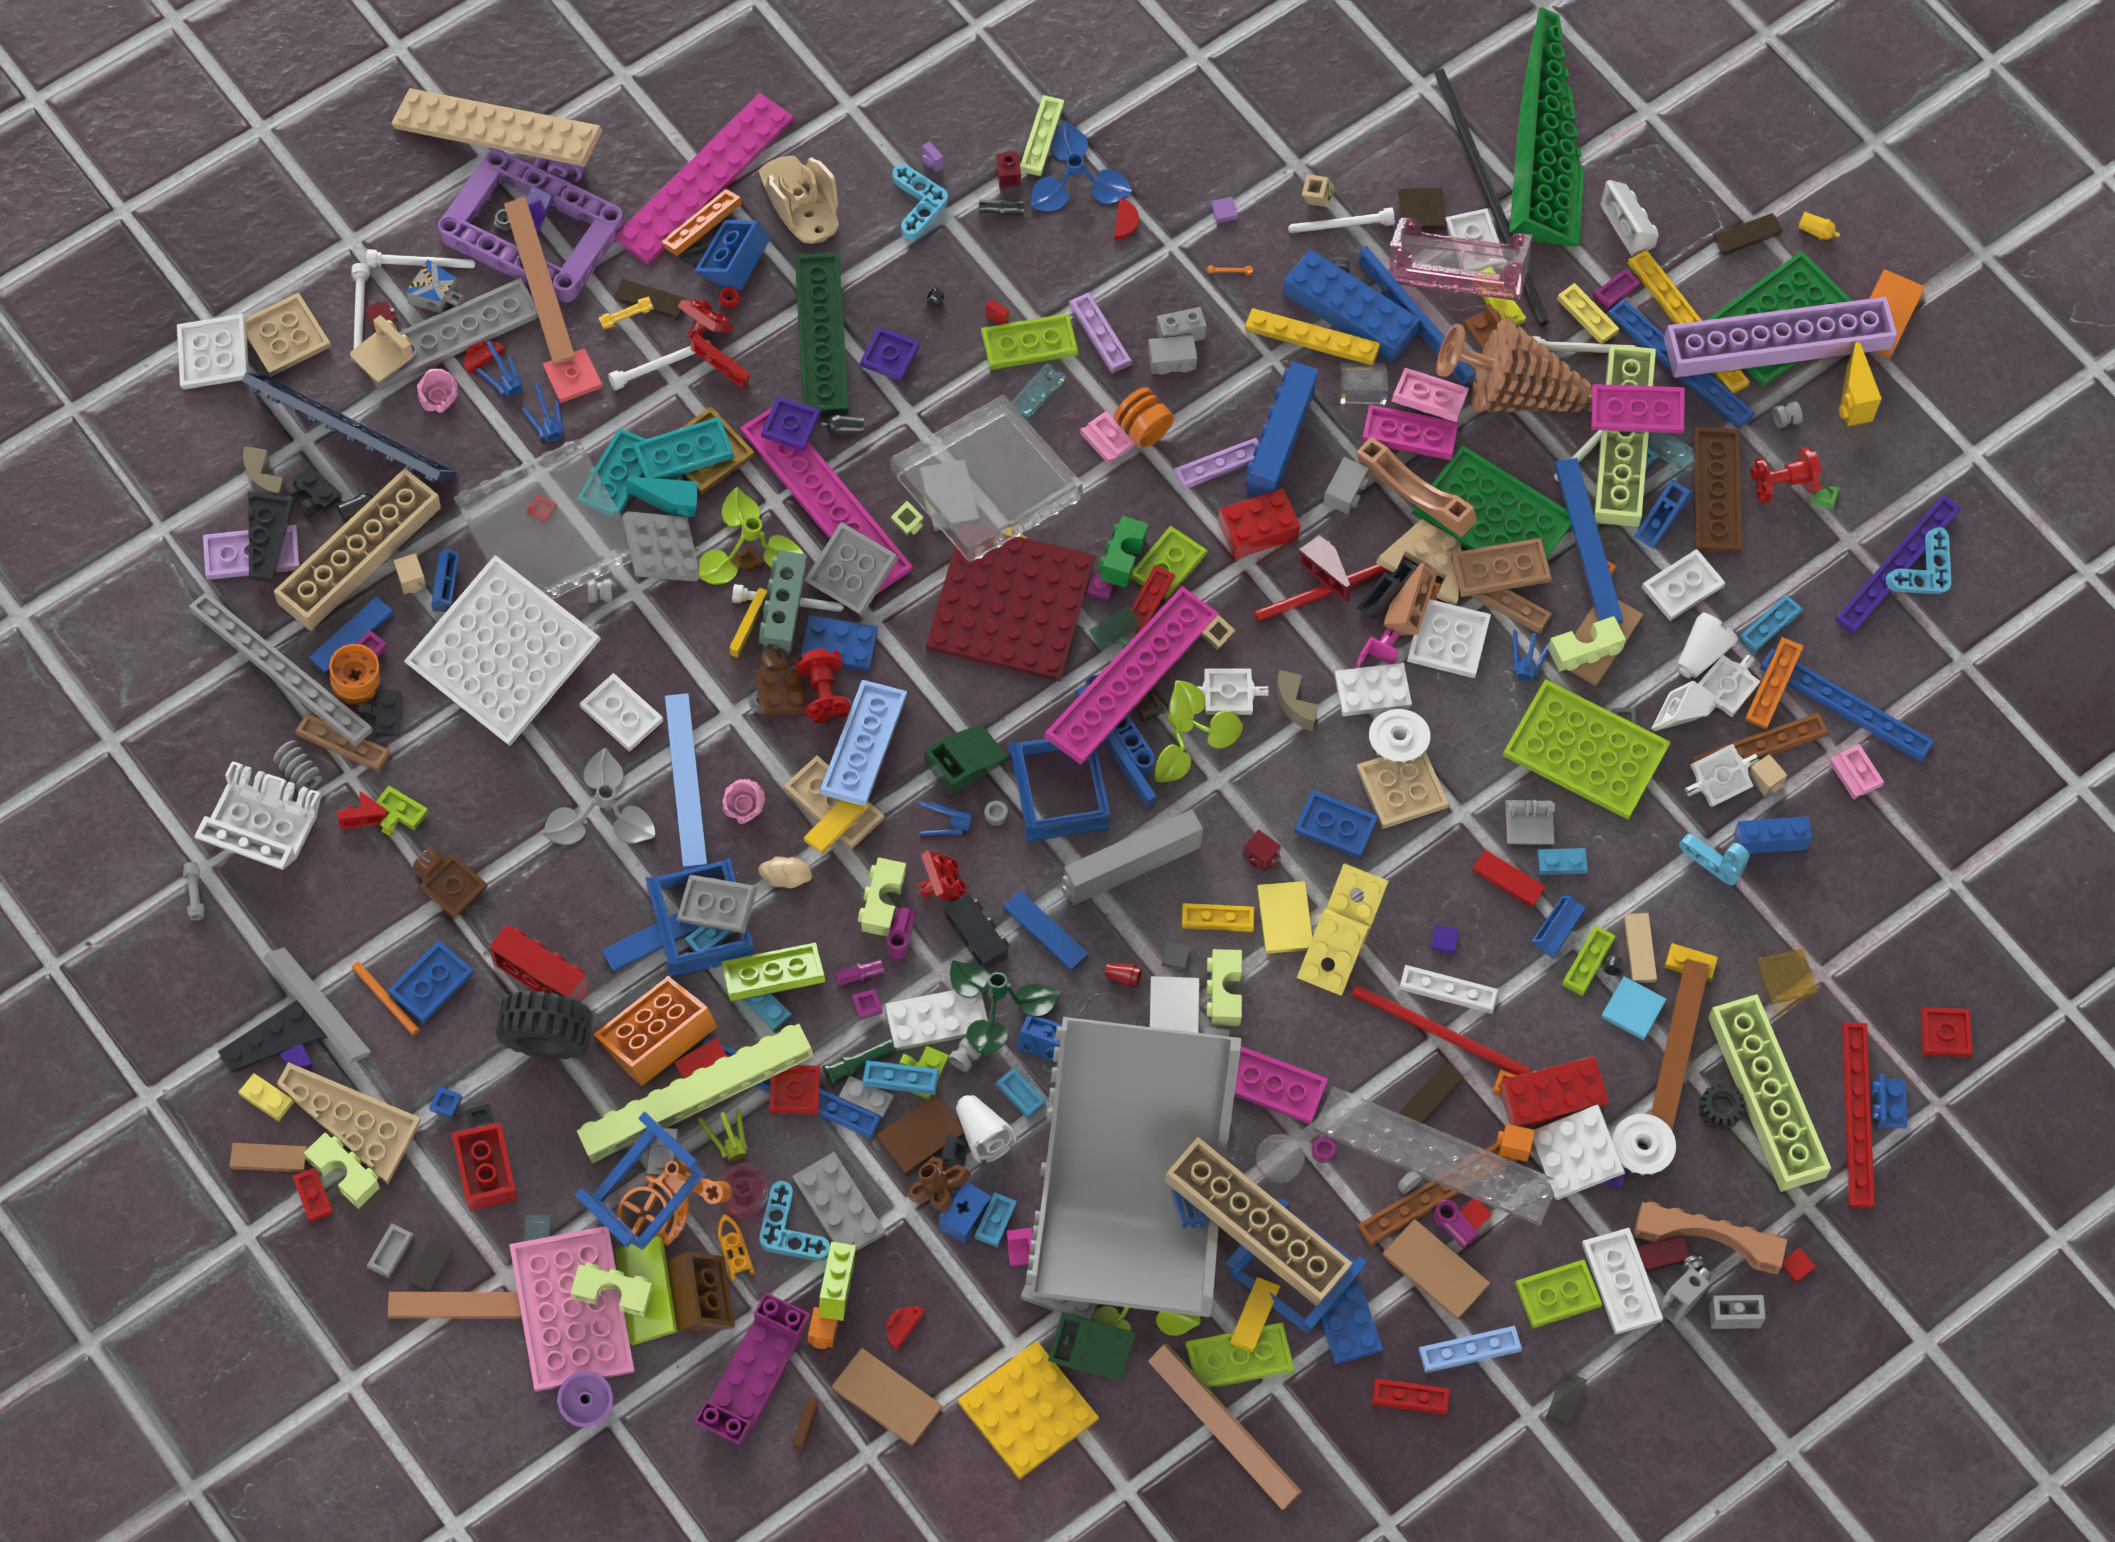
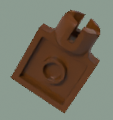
M775 648L764 651L759 658L762 669H756L753 673L761 714L805 715L807 702L802 678L797 674L796 669L789 665L787 653L782 648H778L779 655H777Z
M429 848L423 852L425 857L418 856L413 864L414 871L423 878L419 889L455 920L488 885L453 853L449 857L444 858L434 849Z

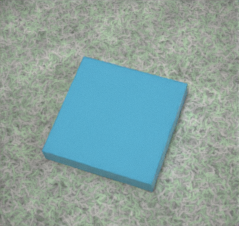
M1624 976L1601 1018L1644 1040L1662 1009L1666 998Z

